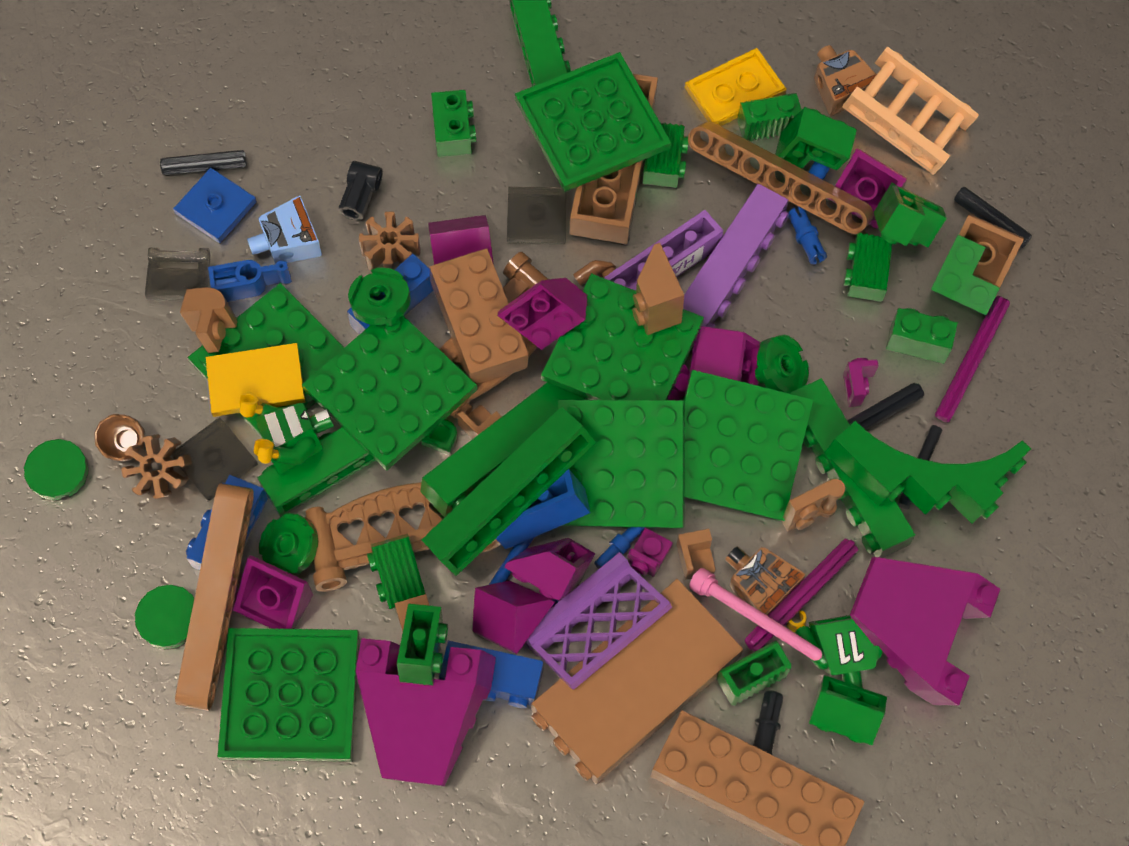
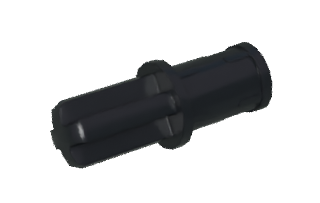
M772 690L764 693L760 716L755 719L757 730L753 746L771 755L776 731L781 728L778 721L783 702V695Z

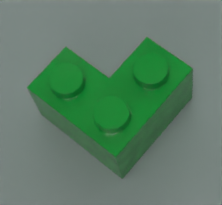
M804 107L781 132L775 155L801 169L810 160H813L837 171L850 159L857 129L848 126L843 121L825 116L818 110Z
M894 183L890 184L874 211L881 237L894 245L898 242L905 246L910 243L915 246L922 244L929 247L947 219L943 207Z
M957 235L931 290L987 315L1000 287L972 275L986 247Z

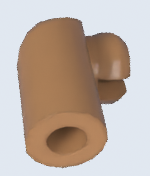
M594 260L573 275L578 283L583 286L587 283L591 273L604 278L616 270V266L612 262Z

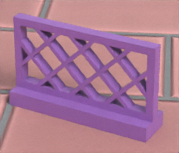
M619 552L550 608L526 643L537 657L539 656L574 690L667 613L672 606L662 594L629 565L628 560ZM631 579L637 584L636 593H620L621 588ZM655 600L659 604L652 611L640 612L641 601ZM619 601H635L634 612H618ZM603 602H613L612 613H596V608ZM633 620L632 628L627 632H616L617 621ZM595 621H611L609 632L593 633ZM579 622H588L587 633L571 634L572 628ZM586 641L584 653L568 654L570 642ZM592 641H608V647L603 652L591 653ZM555 642H563L562 654H548L545 650ZM583 661L582 669L573 677L566 672L567 662Z

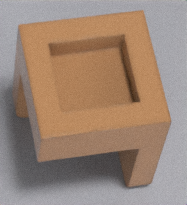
M482 405L476 407L468 415L463 411L457 414L458 426L471 439L502 417L497 411L491 415Z
M709 529L678 535L676 546L685 580L692 579L693 575L700 568H705L709 572L715 573L716 569L710 550L712 537Z

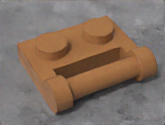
M831 479L789 500L783 516L785 521H781L787 532L796 527L798 530L807 528L815 521L814 518L820 515L826 518L833 516L837 509L836 501L845 492L844 483L839 479Z

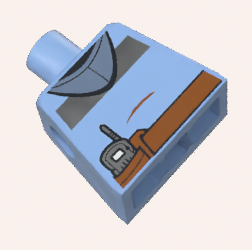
M301 196L295 197L261 215L258 220L263 233L247 239L252 255L270 250L275 264L278 261L289 263L322 256L319 241Z

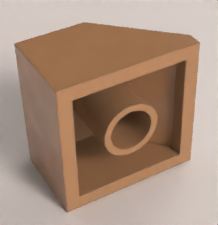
M661 243L654 244L637 279L636 294L633 295L636 308L632 309L634 319L638 326L643 325L647 335L682 323L684 293Z

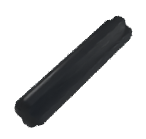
M244 150L160 159V169L164 175L208 171L210 168L219 170L247 166V157Z
M962 187L957 192L954 200L976 217L1023 237L1024 240L1020 248H1024L1029 243L1032 235L968 188Z
M912 383L847 421L850 425L856 421L865 430H868L922 399L924 391L919 383Z

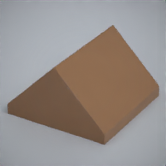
M969 214L959 235L986 247L972 275L1001 287L1024 238Z

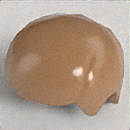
M112 414L99 422L94 432L96 447L103 456L111 460L130 461L133 457L124 454L127 448L140 444L142 449L145 446V442L142 441V437H145V429L138 420L127 415Z

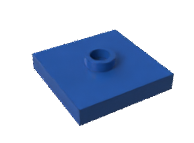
M210 168L173 210L176 215L220 244L257 201L256 197Z

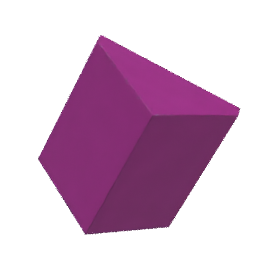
M857 148L835 187L869 204L874 214L876 207L890 184L894 183L904 188L908 178ZM852 212L853 215L863 220L859 213ZM874 215L870 225L877 229L878 225Z
M486 215L428 223L434 265L486 248L493 262Z
M250 555L247 558L233 611L271 629H295L313 597V593L307 581Z
M512 581L476 587L472 631L476 635L517 654L555 602Z

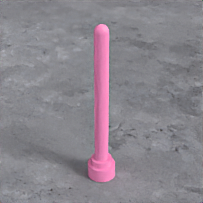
M700 568L693 575L689 585L690 590L700 596L706 595L709 597L712 595L810 659L818 661L822 658V651L818 647L718 585V580L715 579L713 573L705 568Z

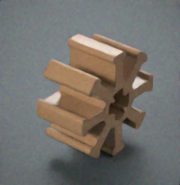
M394 212L384 213L386 219V227L384 228L375 222L374 217H370L366 221L368 235L360 233L359 243L362 256H365L367 268L370 271L382 263L384 268L394 270V262L398 261L401 264L412 254L420 256L419 234L414 232L413 221L409 217H405V221L398 227Z
M159 434L142 437V441L145 442L146 451L141 448L140 444L127 448L124 454L126 456L130 455L139 461L140 466L134 467L131 465L123 467L121 469L123 478L135 476L137 473L143 475L138 485L132 488L134 493L137 495L149 493V488L153 483L155 491L153 497L158 499L172 494V491L168 488L167 481L173 484L175 489L187 483L189 478L187 476L183 477L174 471L173 468L178 465L180 467L191 465V456L187 454L172 460L170 456L176 447L181 445V441L175 437L165 439V444L162 448H160ZM152 463H161L162 469L153 470Z

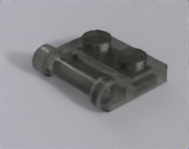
M150 247L148 249V268L145 286L146 299L184 300L187 289L208 288L210 249L199 248V251H161L157 247ZM160 262L198 263V269L160 268Z

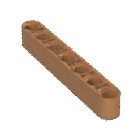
M704 122L692 129L688 135V143L695 152L756 184L770 189L785 197L791 203L848 233L858 234L862 232L873 220V210L866 202L716 123ZM701 131L708 134L709 143L701 139ZM726 144L733 147L734 156L727 154L725 150ZM751 157L758 160L760 164L759 170L753 168L750 164ZM776 171L784 174L785 183L779 182L776 179ZM801 184L807 185L810 188L811 196H806L802 193ZM826 198H831L836 202V210L830 209L827 206ZM852 212L859 213L863 218V223L855 222L851 215Z
M220 483L217 487L176 689V705L209 711L214 703L253 505L254 491L252 488Z

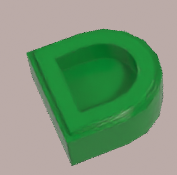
M443 420L422 439V445L450 456L458 439L455 425L449 420Z

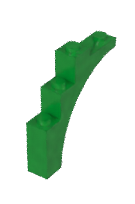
M854 421L833 440L824 453L878 506L887 498L894 501L903 492L925 515L934 507L941 510L950 502L973 524L980 516L986 520L999 507L995 501L1003 494L1000 488L1009 480L1005 475L1009 471L1015 475L1027 463L1023 457L1031 448L1022 440L1007 452L988 460L968 464H942L918 459L895 450L872 436Z

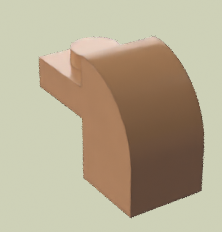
M206 287L186 290L180 310L182 317L192 332L196 331V336L208 353L219 352L222 339H224L226 334L225 328H235L237 326V318L222 293L214 288Z

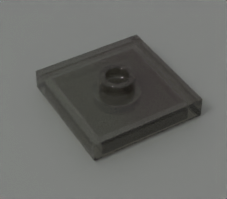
M508 187L507 243L565 244L566 192L563 191L562 187Z
M220 417L175 449L171 455L173 460L187 454L191 456L192 464L180 468L208 502L215 497L218 485L222 482L225 483L229 475L241 478L258 465L256 459Z

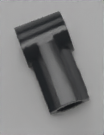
M352 161L347 174V187L338 208L339 213L355 221L364 218L372 194L377 193L381 185L383 169L381 167Z

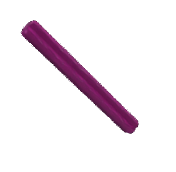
M1002 296L995 297L935 413L937 419L948 423L953 417L1010 305L1008 299Z
M844 539L768 616L785 626L858 552L855 542ZM758 625L745 638L744 642L751 651L755 652L763 648L774 635Z

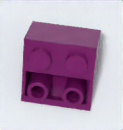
M567 278L541 280L499 310L497 316L542 350L585 320L587 294Z
M702 326L694 342L690 372L691 370H696L758 386L759 382L755 376V369L758 367L757 354L761 342L745 332Z
M565 538L527 548L509 560L505 568L510 570L513 577L524 583L529 582L539 588V592L545 597L560 601L579 586L595 553L574 540Z

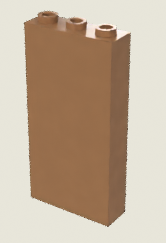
M678 578L660 593L671 603L672 608L574 690L560 678L531 703V710L534 713L531 718L542 731L546 729L550 731L555 737L552 741L555 747L564 756L568 753L577 762L574 765L575 769L586 781L591 778L597 785L718 677L720 670L735 663L742 655L744 649ZM651 600L640 612L652 611L659 604L655 600ZM628 620L616 632H627L632 628L633 620ZM608 641L602 642L591 653L603 652L608 647ZM580 661L567 673L573 677L582 669L583 661Z

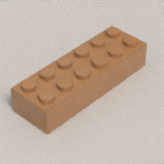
M633 74L654 110L658 78ZM644 160L576 187L570 216V235L628 244Z
M681 710L650 776L786 846H846L865 802Z

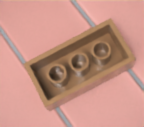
M486 248L430 266V282L465 374L478 385L527 369L529 354L521 334L497 316L498 311L509 303L488 249Z

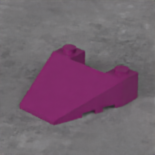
M872 557L850 616L871 643L881 648L888 657L886 659L888 664L892 668H897L905 678L904 684L910 691L932 705L959 706L970 676L946 661L961 619L991 618L1001 589L978 573Z
M361 638L356 675L381 777L390 780L445 786L463 749L461 746L469 728L472 729L477 720L475 717L483 699L486 700L491 691L496 657L483 650L450 647L445 680L434 679L433 686L404 683L399 681L397 668L400 645L392 641Z

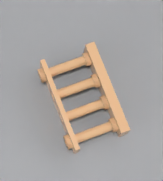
M886 47L875 62L881 68L865 91L857 86L842 108L934 175L950 157L943 148L956 130L961 127L966 131L978 118L979 114L972 110L967 103L961 102L906 61L900 53ZM891 75L904 86L889 107L886 108L876 101L874 97ZM914 92L927 103L913 123L909 125L899 118L897 114ZM935 110H938L950 120L933 143L923 136L920 131Z

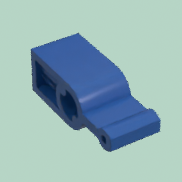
M253 260L208 267L211 288L220 291L227 302L259 296L265 291L267 285L278 283L287 285L292 282L286 261H278L274 265L263 267Z

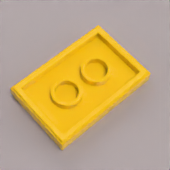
M758 48L685 82L684 87L706 120L720 126L738 118L740 102L786 95L787 90Z
M297 343L206 357L211 413L213 417L240 413L239 402L242 393L256 395L258 398L257 405L266 403L280 407L306 403L302 387L303 379Z

